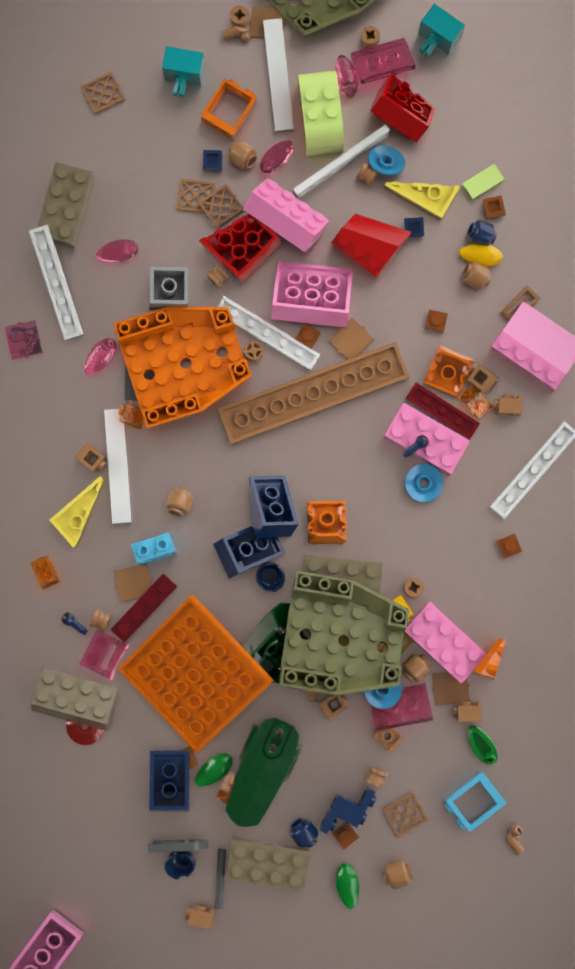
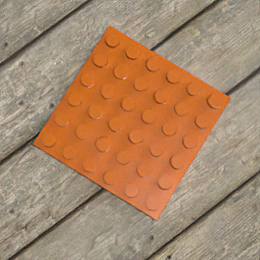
M193 594L118 668L126 679L196 753L208 744L274 681Z

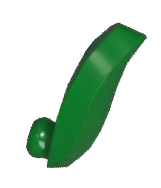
M470 725L467 732L472 751L483 763L487 765L495 764L498 759V753L492 738L478 726Z
M220 754L206 761L197 773L195 785L202 787L221 780L232 766V757L228 754Z
M343 863L337 871L336 888L342 902L348 909H353L357 903L359 881L352 866Z

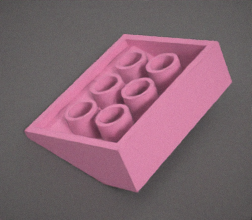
M278 261L271 319L347 328L353 269Z
M524 301L490 348L552 391L556 390L575 362V336Z

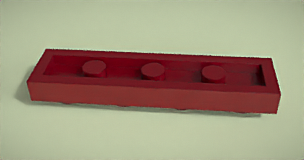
M417 382L405 398L468 440L471 439L480 425L479 422Z
M163 573L110 630L125 643L177 586Z

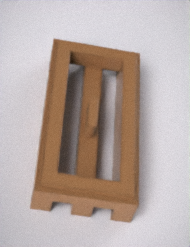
M526 286L500 313L510 321L522 302L510 314L507 311L526 291L529 294L523 300L525 303L532 296L535 298L529 304L531 307L540 300V297L531 288Z

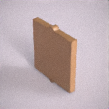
M252 7V18L249 21L251 24L250 37L265 38L263 20L282 18L284 32L286 22H284L283 16L275 8Z
M351 318L347 322V328L342 327L329 342L338 350L339 354H342L348 360L358 356L374 338L365 330L364 326H361Z
M148 564L114 571L117 581L116 588L119 590L121 602L140 598L152 586L151 581L153 578L150 577Z
M447 672L432 674L434 684L432 690L435 692L436 706L470 701L468 690L470 685L467 682V678L462 684H459Z

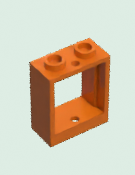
M224 78L201 114V122L234 140L257 104V98L252 91L248 89L243 90L237 82L231 79L228 81ZM226 90L249 103L234 127L212 115Z

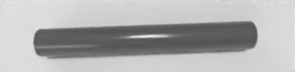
M218 849L216 909H223L226 849Z

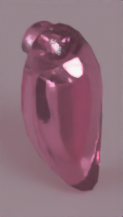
M340 55L335 66L338 86L347 97H353L358 89V75L350 60L346 56Z
M285 140L273 145L261 159V171L272 173L284 166L294 149L293 142Z
M128 239L114 240L102 246L97 251L96 256L98 259L106 262L126 261L136 255L138 244Z
M105 338L99 341L91 349L84 366L86 374H94L100 371L111 361L116 351V342L112 338Z

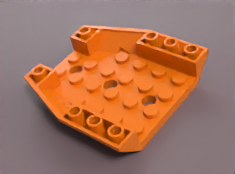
M167 306L113 323L147 429L203 412L252 377L247 360L244 359L228 307ZM225 349L228 353L225 357H219L217 351ZM188 360L191 362V366L189 368H182L181 362ZM148 371L155 374L151 380L144 378V374Z

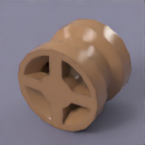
M236 6L231 10L232 25L246 27L249 23L248 10L244 6Z
M374 26L365 27L361 32V44L367 49L375 48L379 43V30Z
M366 162L356 178L364 180L365 184L370 186L378 172Z
M218 264L214 265V269L211 272L206 273L208 279L218 288L224 280L229 278V275Z
M251 341L246 344L244 348L246 359L251 362H257L262 358L263 347L259 342Z
M411 578L404 584V592L411 598L420 596L424 590L422 581L417 578Z
M97 608L90 626L98 627L100 631L104 632L112 615L109 613L104 614Z
M370 766L368 769L369 775L365 777L364 781L382 788L383 779L387 777L388 773Z

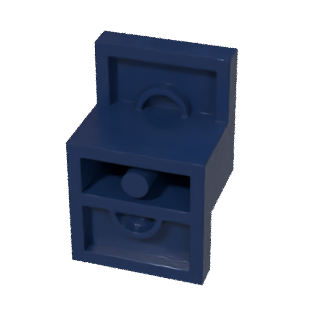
M367 786L358 803L337 792L319 826L320 831L325 834L329 830L333 831L337 824L336 817L356 828L359 824L363 825L367 818L366 810L368 806L372 808L377 798L374 789Z

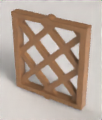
M112 72L81 86L94 114L125 100ZM110 78L113 79L114 85L108 84ZM95 83L94 88L88 87ZM98 83L104 85L102 91L96 89ZM107 86L113 88L111 94L105 92ZM86 89L92 90L91 96L87 95ZM115 89L119 91L120 97L114 95ZM95 92L101 93L100 99L93 98ZM103 95L110 96L108 102L102 101ZM92 100L98 102L96 108L93 107Z
M181 179L177 210L205 213L202 209H197L200 206L199 204L194 207L190 202L195 198L200 202L201 200L198 196L201 193H204L207 197L208 194L205 190L209 187L212 188L211 193H213L215 183ZM187 183H195V184L190 187ZM183 184H185L188 188L184 192L181 191ZM200 184L207 185V186L203 189ZM195 186L201 189L197 194L192 190ZM190 191L194 196L188 200L185 194ZM183 196L186 202L180 205V198ZM189 204L191 208H186L184 206ZM203 205L204 208L209 212L211 205H209L208 209L205 207V205Z
M227 184L198 202L215 228H218L243 211L242 205ZM223 189L222 195H217ZM225 190L229 191L231 197L224 196ZM212 197L211 203L205 202L206 200ZM214 197L221 198V203H213ZM223 199L230 200V205H223ZM233 200L236 201L239 208L232 207ZM204 204L211 205L209 212L204 208ZM213 206L220 207L219 214L212 212ZM222 208L229 209L228 215L221 214ZM231 209H232V210H237L235 213H233L232 215H230V214H231ZM211 215L218 216L217 222H214ZM220 217L226 218L222 222H220Z
M413 792L382 808L397 837L428 821L422 806ZM409 798L407 804L401 802V801H403V800ZM411 798L415 799L417 806L410 805ZM397 804L395 810L390 809V807ZM400 804L406 806L405 813L398 811ZM409 807L416 809L414 816L407 814ZM418 810L422 812L423 819L416 817ZM387 811L394 812L393 819L389 818ZM397 814L404 815L402 822L395 820ZM406 816L413 818L411 825L404 823ZM415 819L421 821V822L417 823L416 825H414ZM394 823L401 825L399 832L393 826ZM403 826L409 827L402 832Z

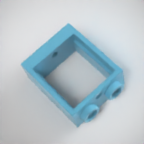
M170 533L131 544L136 562L139 565L177 554Z
M482 771L444 799L447 802L444 806L451 815L455 813L459 818L456 822L463 831L467 829L469 832L507 804ZM477 782H480L496 804L469 824L453 801Z

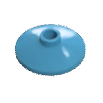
M377 146L369 152L368 162L380 174L397 175L405 167L403 155L393 147Z
M419 464L411 468L407 473L405 487L413 499L419 502H429L437 498L441 493L443 477L436 467L429 464ZM425 480L427 486L422 487L420 481Z
M400 682L399 686L384 688L383 693H380L378 689L364 691V695L372 706L380 709L390 708L399 701L402 694V685Z

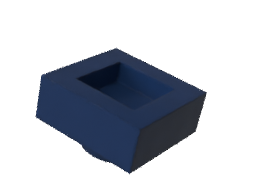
M203 150V170L222 171V150Z
M423 217L404 218L405 230L412 232L409 237L425 236Z

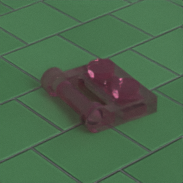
M97 629L80 665L111 679L113 676L112 672L128 644ZM111 644H114L117 647L104 670L100 666Z

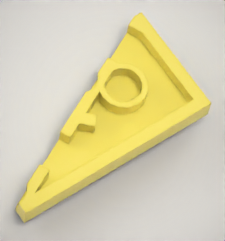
M396 181L386 182L384 186L439 219L443 218L460 189L457 185L408 184Z
M101 476L50 519V522L73 548L77 546L104 482Z

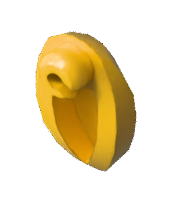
M472 244L461 248L459 251L461 257L470 263L478 262L486 267L499 264L503 258L501 251L490 245Z

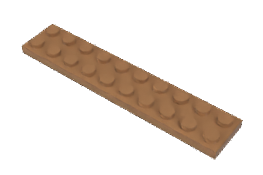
M394 342L217 409L232 445L409 378V374L397 343Z

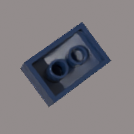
M250 476L251 523L255 537H291L299 524L285 476Z
M253 526L226 536L213 544L229 579L285 554L278 537L256 538Z
M150 751L149 811L189 812V751Z

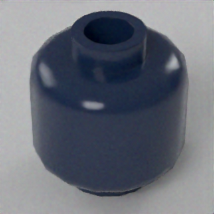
M477 220L475 223L472 222L467 231L469 241L476 245L488 246L490 243L493 244L497 236L494 226L482 220Z
M299 818L290 826V836L299 847L310 848L316 844L319 831L309 819Z

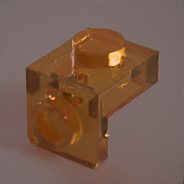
M474 386L467 389L460 397V400L468 406L477 419L483 417L493 408L482 391Z
M129 400L125 404H121L118 415H120L119 422L141 429L144 419L140 407L132 405V401Z
M48 556L39 557L30 563L42 590L60 582L54 565Z
M230 770L226 774L217 798L224 803L228 802L236 777V773Z

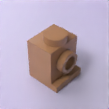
M483 364L475 365L470 370L468 378L471 383L484 393H490L501 379ZM483 374L487 376L486 381L481 380Z
M502 395V398L494 399V410H497V415L520 416L522 414L523 395H518L516 398H514V395Z
M88 443L75 456L79 462L94 473L96 470L100 472L106 465V462H104L106 457ZM92 456L96 457L95 463H90L89 461Z
M330 695L320 701L318 705L327 720H330L348 708L346 704L349 702L345 695ZM332 701H337L338 706L336 708L331 707Z
M461 701V705H453V717H457V721H482V702L476 701V705H473L472 701Z
M387 722L384 724L380 723L373 730L375 733L373 737L390 753L404 739ZM385 733L391 734V738L389 740L384 739Z
M204 905L187 907L185 919L189 920L188 925L211 929L215 907H211V910H207V906Z

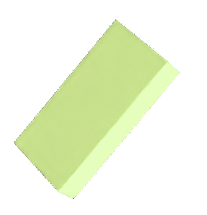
M493 164L465 181L462 186L470 198L474 200L503 182L504 177L496 165Z

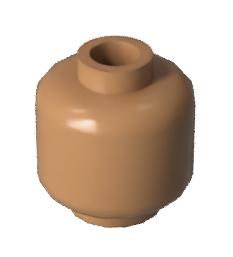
M245 141L233 143L229 148V160L240 169L251 168L257 160L256 150Z
M478 262L468 263L462 272L464 283L477 290L484 286L487 287L491 281L489 268Z
M183 487L171 490L166 502L168 512L176 517L187 515L193 503V496L189 493L188 489Z
M412 654L403 663L402 673L412 683L414 681L421 682L431 671L428 665L430 661L423 654L420 656Z
M403 861L386 865V873H383L385 884H390L392 889L408 886L410 879H413L408 863L405 864Z

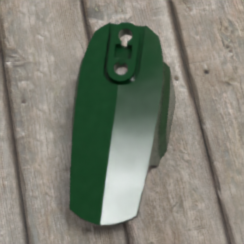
M280 602L269 611L243 645V648L274 680L272 683L279 684L280 665L290 602ZM302 630L300 632V637L304 640H308V638L303 633L304 630Z
M278 718L266 719L260 726L253 723L239 755L240 763L225 809L230 819L237 826L250 827L260 823L283 782L289 778L304 746L298 744L299 733L296 728ZM279 728L283 729V730H284V733H283V734H279V733L277 732V729H279ZM273 744L276 745V751L274 752L269 749Z

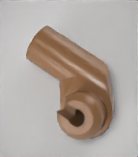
M235 25L222 31V36L224 40L240 36L242 41H248L250 39V31L245 27Z
M518 825L512 826L507 836V842L516 855L521 854L525 850L519 843L520 834H522L523 830Z

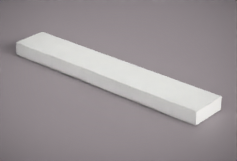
M282 18L263 20L275 132L292 131L294 126Z
M384 125L293 189L294 196L299 199L388 137L389 128Z
M48 225L29 230L64 340L83 335Z
M223 296L217 307L229 308L235 326L307 370L311 371L321 354L229 298Z
M124 409L104 410L112 524L132 523Z
M563 421L489 508L504 520L573 441L575 430Z

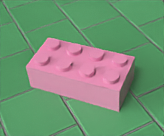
M268 178L252 191L243 207V210L304 252L320 238L329 223V220L324 215L314 211L307 203L301 202L291 192L284 190L275 181Z
M403 403L383 438L406 450L415 443L418 436L425 435L429 439V444L412 455L450 476L470 440Z
M431 602L426 604L404 631L414 643L459 684H462L486 655L479 646Z
M53 909L9 969H58L84 932Z

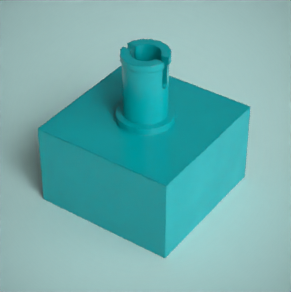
M434 3L420 23L418 34L426 39L423 46L419 49L420 53L423 54L425 52L424 56L429 57L434 48L438 47L449 55L462 38L465 24Z
M166 46L162 64L164 80L175 82L172 95L178 97L179 93V97H184L186 84L202 85L205 68L204 53Z

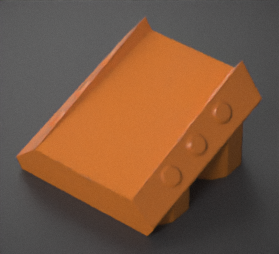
M439 346L424 383L459 397L474 360L444 346Z
M307 502L308 542L312 545H341L347 542L346 502Z
M498 639L473 671L474 674L495 679L506 640Z

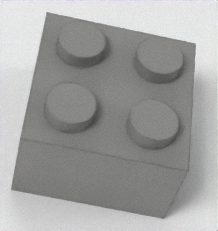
M150 266L149 310H158L167 306L188 307V267Z

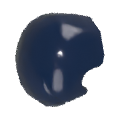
M266 562L258 568L256 581L263 590L276 592L282 588L285 582V572L280 565Z
M190 851L171 852L165 861L164 870L168 876L175 880L182 876L189 877L196 868V860Z

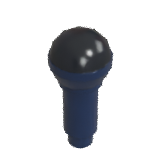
M425 435L418 436L415 443L405 450L403 456L405 458L410 457L417 450L427 447L429 439Z
M64 613L61 619L64 625L72 626L84 635L88 632L82 624L75 620L76 618L72 613Z

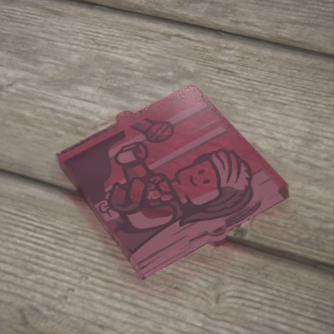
M36 320L25 323L19 322L16 325L5 327L12 360L22 357L29 358L31 355L43 353Z

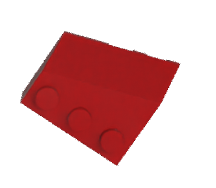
M392 69L378 91L370 111L375 117L387 122L391 128L403 133L407 139L417 143L429 128L435 108L419 93L414 94L409 88L410 84L399 80L396 77L398 73Z
M355 213L340 229L331 243L378 278L412 232Z
M250 214L199 240L208 252L240 283H243L281 245L279 236Z

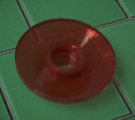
M68 720L66 722V730L69 737L80 745L93 744L104 733V730L88 726L84 730L79 723Z

